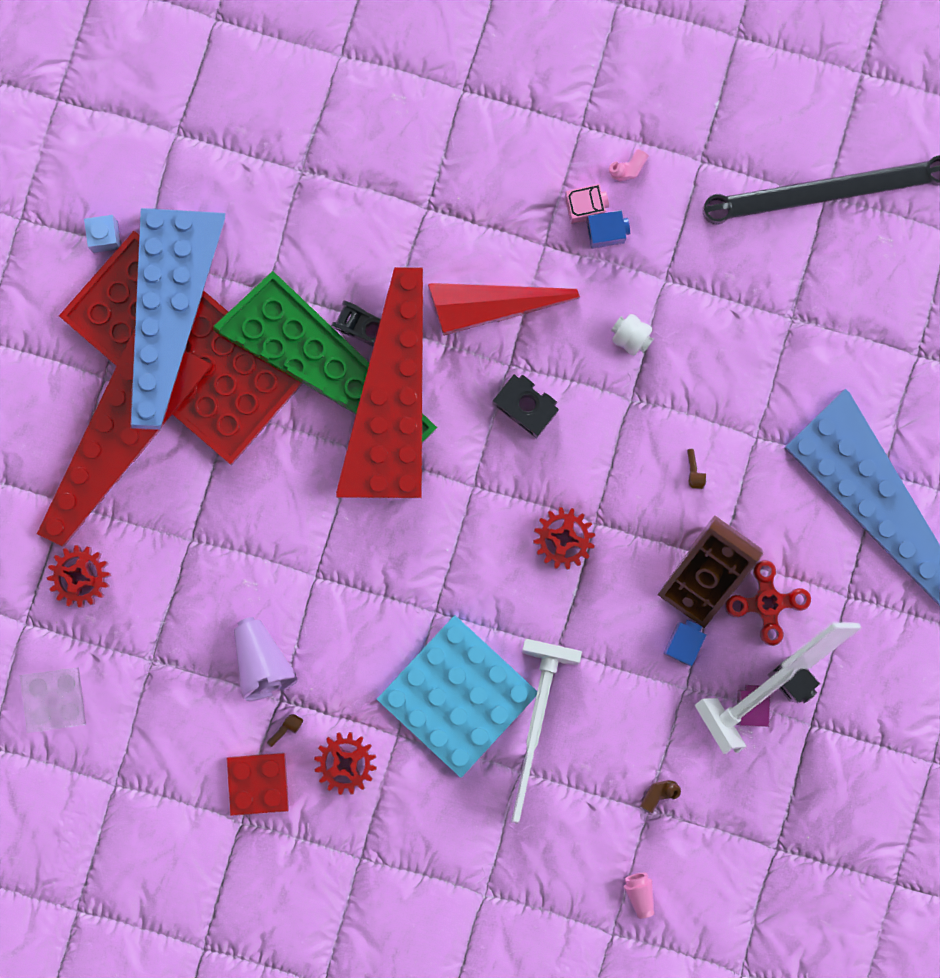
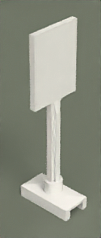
M832 623L785 660L781 664L783 668L733 708L729 707L725 711L718 698L702 699L695 704L696 709L723 754H727L732 749L735 753H739L747 747L735 728V725L741 721L745 714L790 680L799 669L812 668L861 629L859 623Z
M525 639L522 653L542 658L539 668L542 672L526 741L527 754L525 755L511 823L515 824L519 823L534 751L539 742L553 674H556L558 662L578 665L582 655V651Z

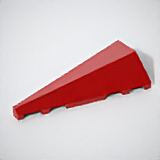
M428 284L443 336L494 321L500 322L580 298L578 290L574 288Z

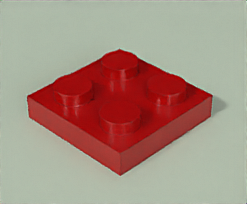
M285 753L227 757L231 816L289 811Z

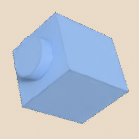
M113 215L84 219L87 245L93 253L117 250L121 246L118 221Z

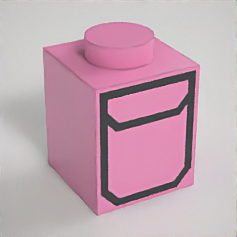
M600 184L569 190L565 193V201L571 224L587 221L589 215L605 213V208H609L606 191L601 192Z

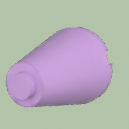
M254 617L239 621L238 627L234 629L240 689L243 699L245 698L246 701L260 700L273 696L272 691L278 688L282 692L292 687L298 681L296 673L262 621L254 620Z

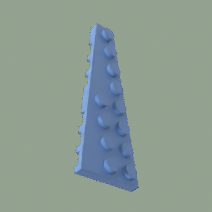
M141 208L131 428L161 430L173 386L225 223V213Z
M844 389L784 448L940 606V544L852 395L847 389Z

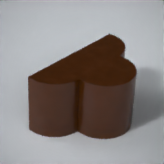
M714 515L666 581L658 596L705 628L758 563L764 552L758 545Z

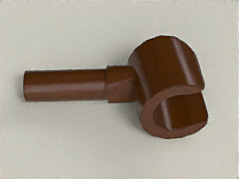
M688 449L690 465L689 486L695 489H703L706 484V473L697 472L694 449Z
M295 714L289 715L279 730L267 741V744L272 747L287 730L296 734L303 723V719Z

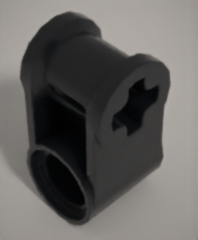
M344 300L342 303L343 309L337 321L332 322L331 327L347 336L374 346L376 338L368 337L366 331L371 325L379 326L381 319L366 312L359 306Z

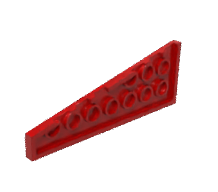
M394 267L340 475L336 498H422L423 268Z
M135 329L37 532L38 535L60 546H65L83 525L85 519L105 498L104 496L121 479L123 473L135 462L160 431L158 429L131 428ZM187 351L184 352L162 426L178 410L180 404L189 393L197 387V384L204 375L211 370L213 364Z

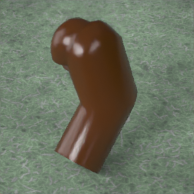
M672 780L653 783L640 807L653 813L659 800L677 799L681 795V788Z

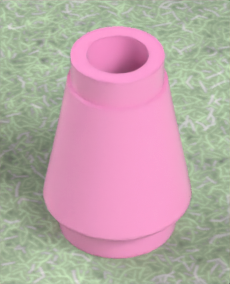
M636 873L626 877L624 888L637 913V917L642 919L653 916L655 913L652 879L648 878L647 873Z

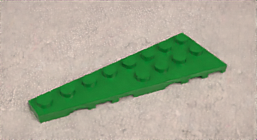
M274 271L265 277L214 325L213 330L217 334L352 413H357L369 362ZM422 413L423 444L436 431L437 427Z

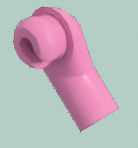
M637 149L630 162H613L609 167L611 177L617 181L636 178L649 155Z

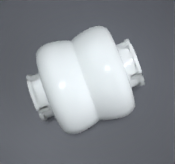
M629 314L626 319L621 316L611 330L616 333L612 341L615 345L623 347L630 355H636L639 350L644 354L654 339L649 336L653 329L650 325L641 322L634 314Z

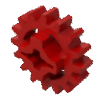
M559 507L558 515H554L551 510L548 511L549 520L540 518L539 522L543 526L542 529H534V532L540 535V538L533 540V544L541 546L536 552L537 555L543 553L546 555L545 564L550 562V560L555 561V569L560 566V563H564L566 570L570 569V562L580 566L579 558L581 556L585 559L590 557L586 549H594L595 547L594 544L589 542V539L596 535L592 532L588 533L587 530L592 523L587 522L584 524L582 522L585 516L583 513L578 517L574 516V508H571L568 514H564L562 507ZM564 519L560 528L556 530L548 528L553 522ZM574 523L580 527L583 538L576 535L573 530ZM564 531H567L568 537L573 541H577V543L567 542L565 546H561L560 540L552 535H561ZM545 539L552 541L556 548L555 554L549 551ZM570 548L580 549L574 556L564 558L566 551Z
M75 545L74 552L72 553L68 548H64L63 553L65 556L55 555L54 559L58 562L57 565L48 566L50 570L54 571V574L48 576L47 580L54 581L55 584L49 590L50 592H59L56 598L58 601L67 598L66 606L72 607L74 602L77 601L78 608H84L86 600L90 605H94V596L103 598L104 594L100 590L102 587H110L108 583L104 582V579L110 577L111 573L104 572L103 569L109 563L107 561L99 562L102 555L100 552L91 555V547L87 546L82 552L81 547ZM79 557L76 564L70 567L64 566L71 559ZM90 562L96 567L98 577L93 575L90 569ZM81 571V574L84 575L85 578L90 579V581L84 580L77 582V579L74 578L72 575H69L68 572L74 573ZM61 576L65 578L68 584L67 591L62 585ZM88 586L94 587L89 593L79 596L84 588Z
M339 732L337 733L336 741L330 737L326 738L328 747L322 745L318 747L323 754L322 756H315L314 760L321 762V766L314 770L315 772L323 773L319 780L320 783L325 781L330 783L327 790L331 791L334 787H338V794L342 795L344 789L348 788L349 793L352 795L355 792V786H358L361 790L365 789L364 779L372 781L373 777L368 773L369 771L376 770L377 766L372 765L370 761L374 760L377 756L376 754L368 753V750L372 747L371 743L365 746L361 744L363 736L354 740L353 732H349L347 738H343V735ZM340 744H351L357 747V749L353 752L345 751ZM331 752L334 762L333 766L327 770V756ZM340 755L345 759L352 758L353 762L350 764L351 771H348L347 768L342 770L339 768L338 765L341 763ZM364 757L365 768L362 775H360V772L357 770L358 761ZM338 775L347 776L352 782L343 783L334 778Z

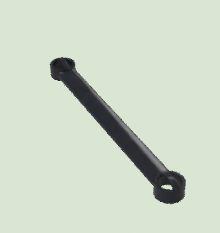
M940 155L933 157L930 161L731 196L714 194L706 200L703 206V215L708 222L721 224L729 218L924 184L940 186V180L931 175L940 171V165L930 168L932 163L940 161ZM714 200H720L724 202L721 204L707 206V204ZM728 209L727 215L721 219H715L709 215V212Z

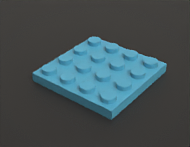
M454 615L377 700L462 778L537 695V690Z

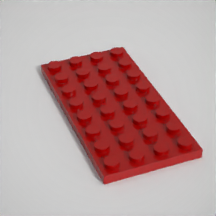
M135 231L128 236L59 315L61 319L116 366L136 326L140 235ZM203 290L185 351L213 365L211 370L204 375L197 384V387L189 393L180 404L178 410L172 415L230 465H233L303 383L217 334L213 327L228 311Z

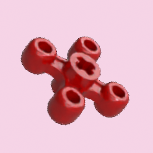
M768 560L758 561L753 568V576L759 585L757 594L751 598H745L741 595L730 596L725 603V610L728 615L735 618L742 617L748 612L759 614L763 621L760 638L764 644L775 646L784 637L783 629L778 623L780 611L785 608H792L796 611L806 610L810 606L812 598L810 593L803 588L793 589L787 594L779 593L773 584L776 576L775 565ZM762 566L767 567L769 570V574L766 577L760 573ZM798 594L802 595L804 599L801 605L795 601ZM763 597H772L774 600L771 603L774 604V607L764 609L762 607L765 604L762 602ZM735 601L741 604V609L738 612L732 608V604ZM770 629L776 632V637L773 640L769 639L767 635Z

